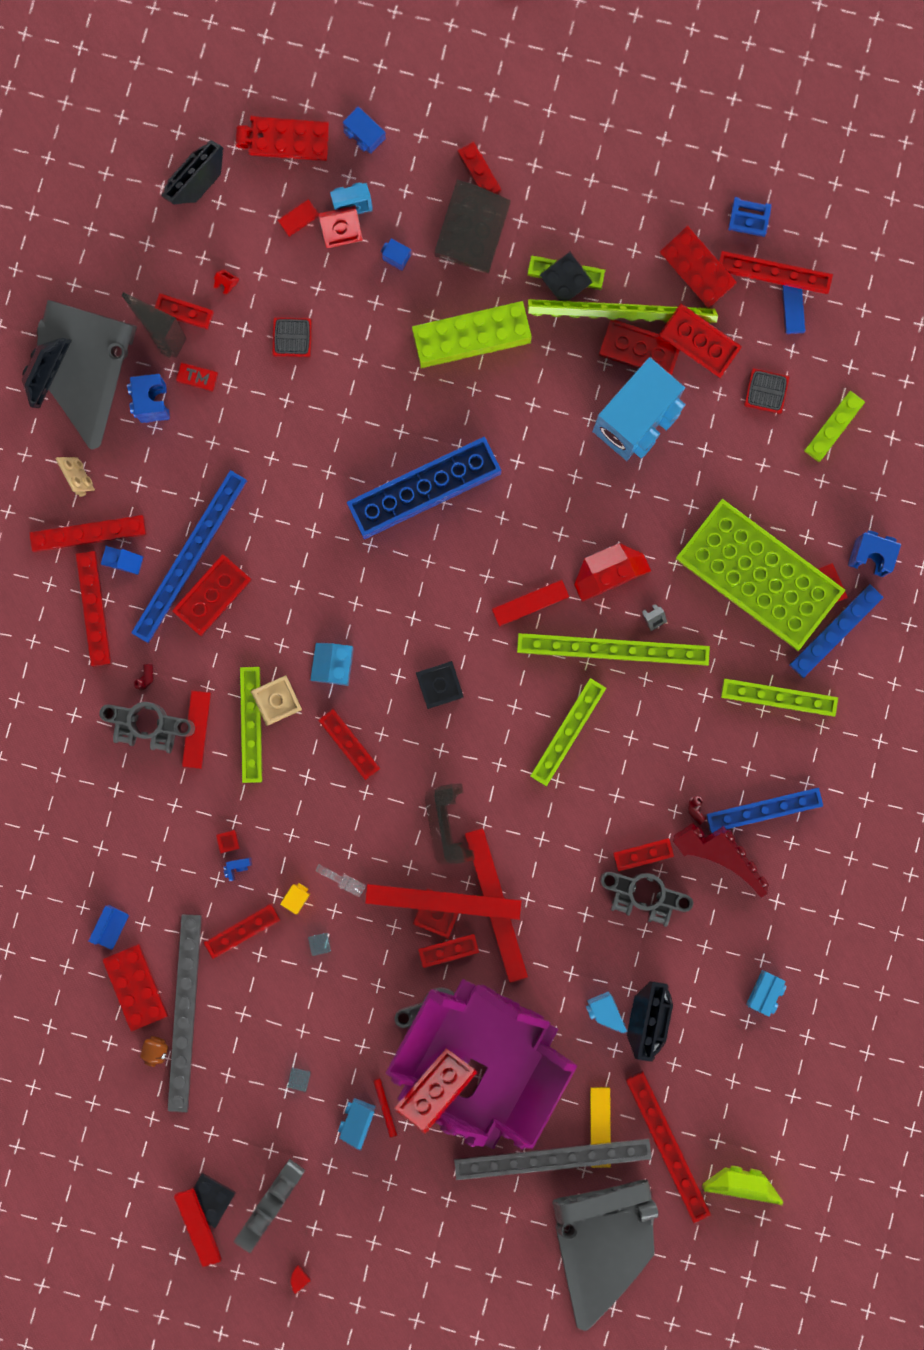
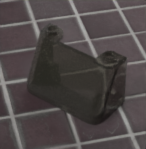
M462 783L432 788L425 794L434 857L442 865L475 860L473 850L465 849L462 842L453 844L447 805L456 804V797L464 793Z

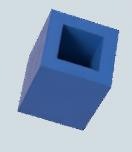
M392 238L389 243L386 242L381 250L382 259L401 271L411 257V249Z

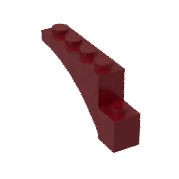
M692 823L674 835L673 842L683 856L693 855L718 863L744 879L761 898L768 894L769 884L764 876L760 877L754 862H749L743 847L736 844L733 833L730 830L727 831L724 826L705 837L702 829Z

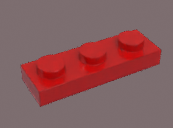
M475 142L459 149L458 155L484 200L500 193L501 188Z
M161 293L158 295L153 310L154 313L208 330L214 314L213 310Z
M669 838L613 852L618 872L674 857Z
M475 934L418 949L423 968L479 953Z

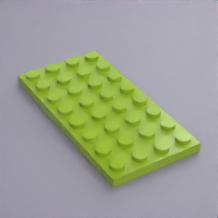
M721 499L676 557L678 562L797 651L801 649L845 592L844 588L724 499Z

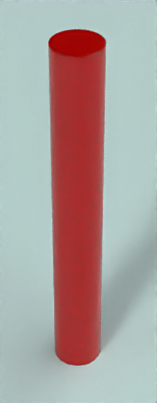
M381 1078L373 1080L389 1136L392 1138L397 1136V1132Z

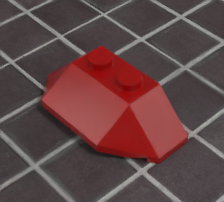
M618 543L584 558L574 586L581 602L647 574L651 572V569L643 553Z

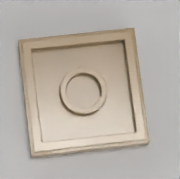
M286 675L251 691L266 726L302 710Z

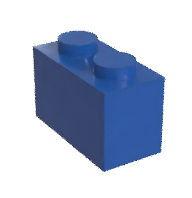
M359 107L343 121V132L348 138H354L362 151L366 150L371 154L386 139L385 131Z

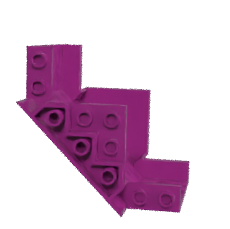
M462 979L454 995L433 989L430 990L386 1074L391 1077V1081L396 1085H405L398 1097V1100L401 1101L446 1048L467 1064L470 1059H473L485 1065L487 1069L474 1093L465 1098L458 1095L435 1123L441 1126L440 1130L446 1134L461 1135L465 1139L464 1142L471 1147H475V1145L484 1147L486 1145L494 1149L502 1135L505 1138L514 1140L513 1144L520 1149H533L574 1074L577 1065L550 1047L559 1029L550 1025L551 1022L548 1020H544V1016L520 1006L519 1003L507 997L505 998L497 994L496 991L483 984L476 986Z

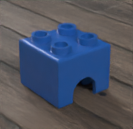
M152 374L130 377L127 389L133 401L129 403L134 418H138L141 423L169 420V409L165 407L164 401H154L157 395L167 393L166 383L161 375Z
M868 530L856 538L848 566L858 569L862 563L866 564L867 558H870L876 565L874 574L884 577L893 572L901 544L896 542L897 539L886 536L882 538L878 536L877 532Z

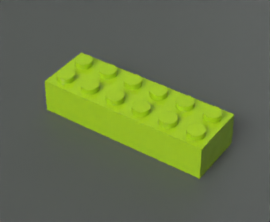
M523 301L412 326L421 368L529 344L532 339Z

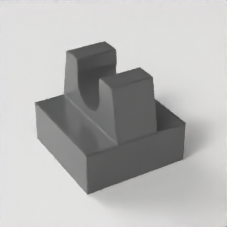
M656 604L652 605L653 611L647 613L646 610L642 611L650 631L667 622L664 610Z

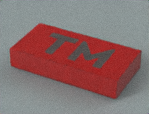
M181 363L176 381L213 392L218 372Z

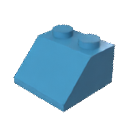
M355 183L352 187L348 188L338 187L330 192L334 210L355 205L357 214L373 211L367 183Z
M316 643L310 681L349 686L353 646Z
M609 992L587 1000L588 1006H586V1009L591 1019H595L597 1023L619 1032H627L612 995Z
M354 1098L353 1103L348 1102L345 1113L348 1114L346 1122L341 1121L338 1132L341 1133L339 1139L361 1150L376 1106Z

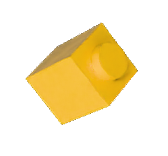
M300 883L298 885L293 884L280 905L297 915L310 896V893L307 892L308 888Z

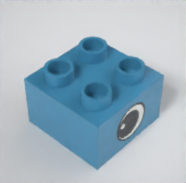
M649 357L598 415L593 433L626 461L634 453L642 459L654 446L655 440L661 434L656 430V427L660 425L667 431L681 415L680 412L686 406L680 400L685 387Z

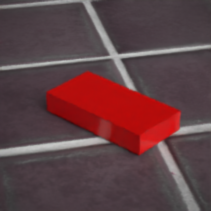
M308 199L278 219V223L288 237H290L318 218L319 215Z

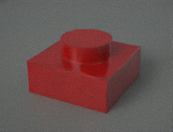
M236 830L216 835L220 854L240 849Z

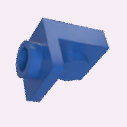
M251 857L226 862V866H224L225 878H229V881L235 880L233 869H236V872L248 870L247 866L252 865Z

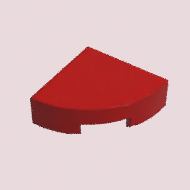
M299 1265L295 1267L291 1276V1287L295 1294L311 1281Z

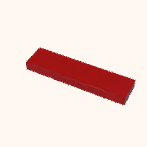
M559 580L492 609V612L500 627L569 598L563 581Z
M191 690L188 720L194 723L195 731L191 736L185 738L182 767L202 769L211 700L210 692Z
M334 709L318 720L365 781L380 770L377 763Z
M271 903L205 941L204 945L212 959H215L279 922L281 919Z
M194 1188L176 1193L174 1196L202 1267L221 1262L222 1257Z

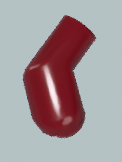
M153 664L143 665L144 675L134 681L136 689L144 690L153 682Z
M694 796L689 801L688 812L701 825L706 820L705 816L700 812L703 800L700 796Z

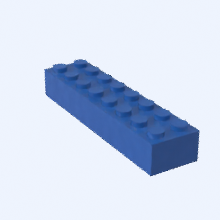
M484 436L348 501L347 505L365 540L501 475V468Z

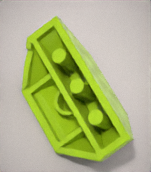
M739 1166L725 1167L702 1185L705 1192L783 1205V1200L769 1180L762 1174V1171L750 1169V1172L743 1171V1168Z

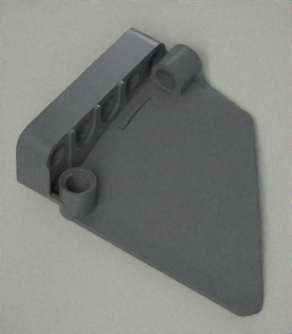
M47 300L43 319L40 320L37 328V346L59 338L72 340L49 391L69 417L90 449H95L101 446L123 359L128 355V345L133 344L137 326ZM117 346L122 350L119 357L114 354V349Z
M638 1180L598 1191L561 1197L552 1201L557 1222L556 1232L575 1323L583 1331L589 1330L606 1313L654 1256L653 1222L655 1218H658L659 1213L656 1203L652 1200L648 1180ZM569 1224V1231L564 1233V1227Z

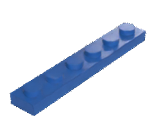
M869 584L789 666L804 678L884 597Z
M814 788L706 814L710 833H713L723 826L725 829H730L823 807L819 788Z

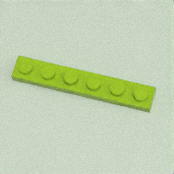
M240 667L242 783L262 782L261 713L251 691L261 687L260 667Z
M591 678L589 679L530 777L545 786L548 785L605 692L606 687Z
M723 679L721 698L832 717L836 716L838 697L731 679Z

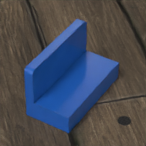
M110 905L105 906L88 942L95 945L100 944L110 950L114 949L129 918V914Z

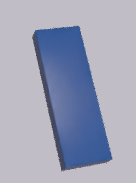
M782 285L785 333H805L802 289Z

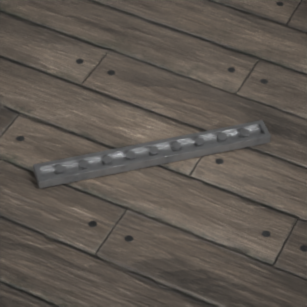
M182 914L168 1097V1111L188 1112L202 915Z
M640 1139L455 1159L454 1162L456 1180L650 1160L652 1156L650 1140Z

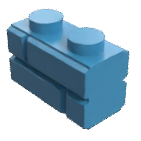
M762 970L746 1006L770 1017V1014H774L777 1010L778 1003L776 1001L778 997L783 996L786 990V985H784L786 981Z

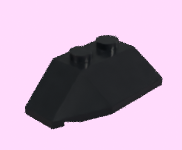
M210 140L207 142V145L201 146L192 152L168 179L161 196L173 205L196 203L221 175L224 148Z
M59 338L39 345L32 351L31 361L24 368L21 380L30 407H41L72 340Z
M650 981L634 996L627 1038L634 1058L637 1060L652 1062L666 1043L673 1009V1001L668 990V984Z

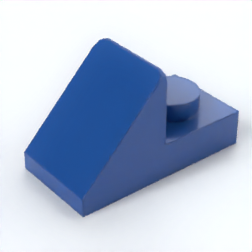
M106 546L101 565L139 575L144 557L124 549L119 550Z

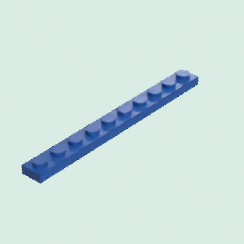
M231 470L229 471L131 632L133 635L147 643L151 641L247 482L245 478Z

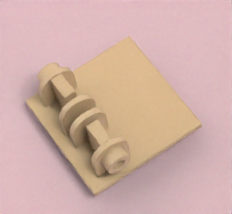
M78 457L55 458L72 491L76 495L82 497L86 495L85 491H95L92 480L87 476L83 463Z

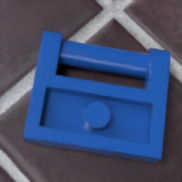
M734 197L728 230L765 237L772 204L766 203L764 205ZM740 207L763 212V215L738 211Z

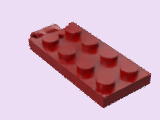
M250 116L251 127L246 125L236 127L235 146L240 149L250 148V155L327 161L329 122Z

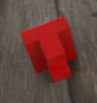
M224 269L216 272L213 278L215 280L213 287L217 289L221 284L224 285L223 293L227 295L237 285L239 278Z

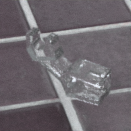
M318 864L315 870L319 874L338 882V887L358 897L361 896L366 886L346 874L340 876Z

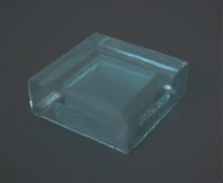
M328 933L308 937L312 956L331 952Z
M292 1067L287 1088L306 1092L311 1072Z

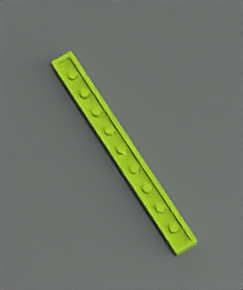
M528 299V313L534 316L549 314L553 317L569 315L572 318L588 316L591 319L607 317L610 320L625 318L629 321L644 319L648 322H654L655 320L668 322L677 307ZM687 307L708 323H717L718 314L716 309Z
M518 633L517 653L703 666L709 665L710 646L521 633Z

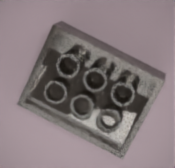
M457 179L435 248V257L489 273L511 200L474 184Z
M123 292L121 296L154 344L161 350L160 353L168 358L171 356L177 358L187 338L176 318Z

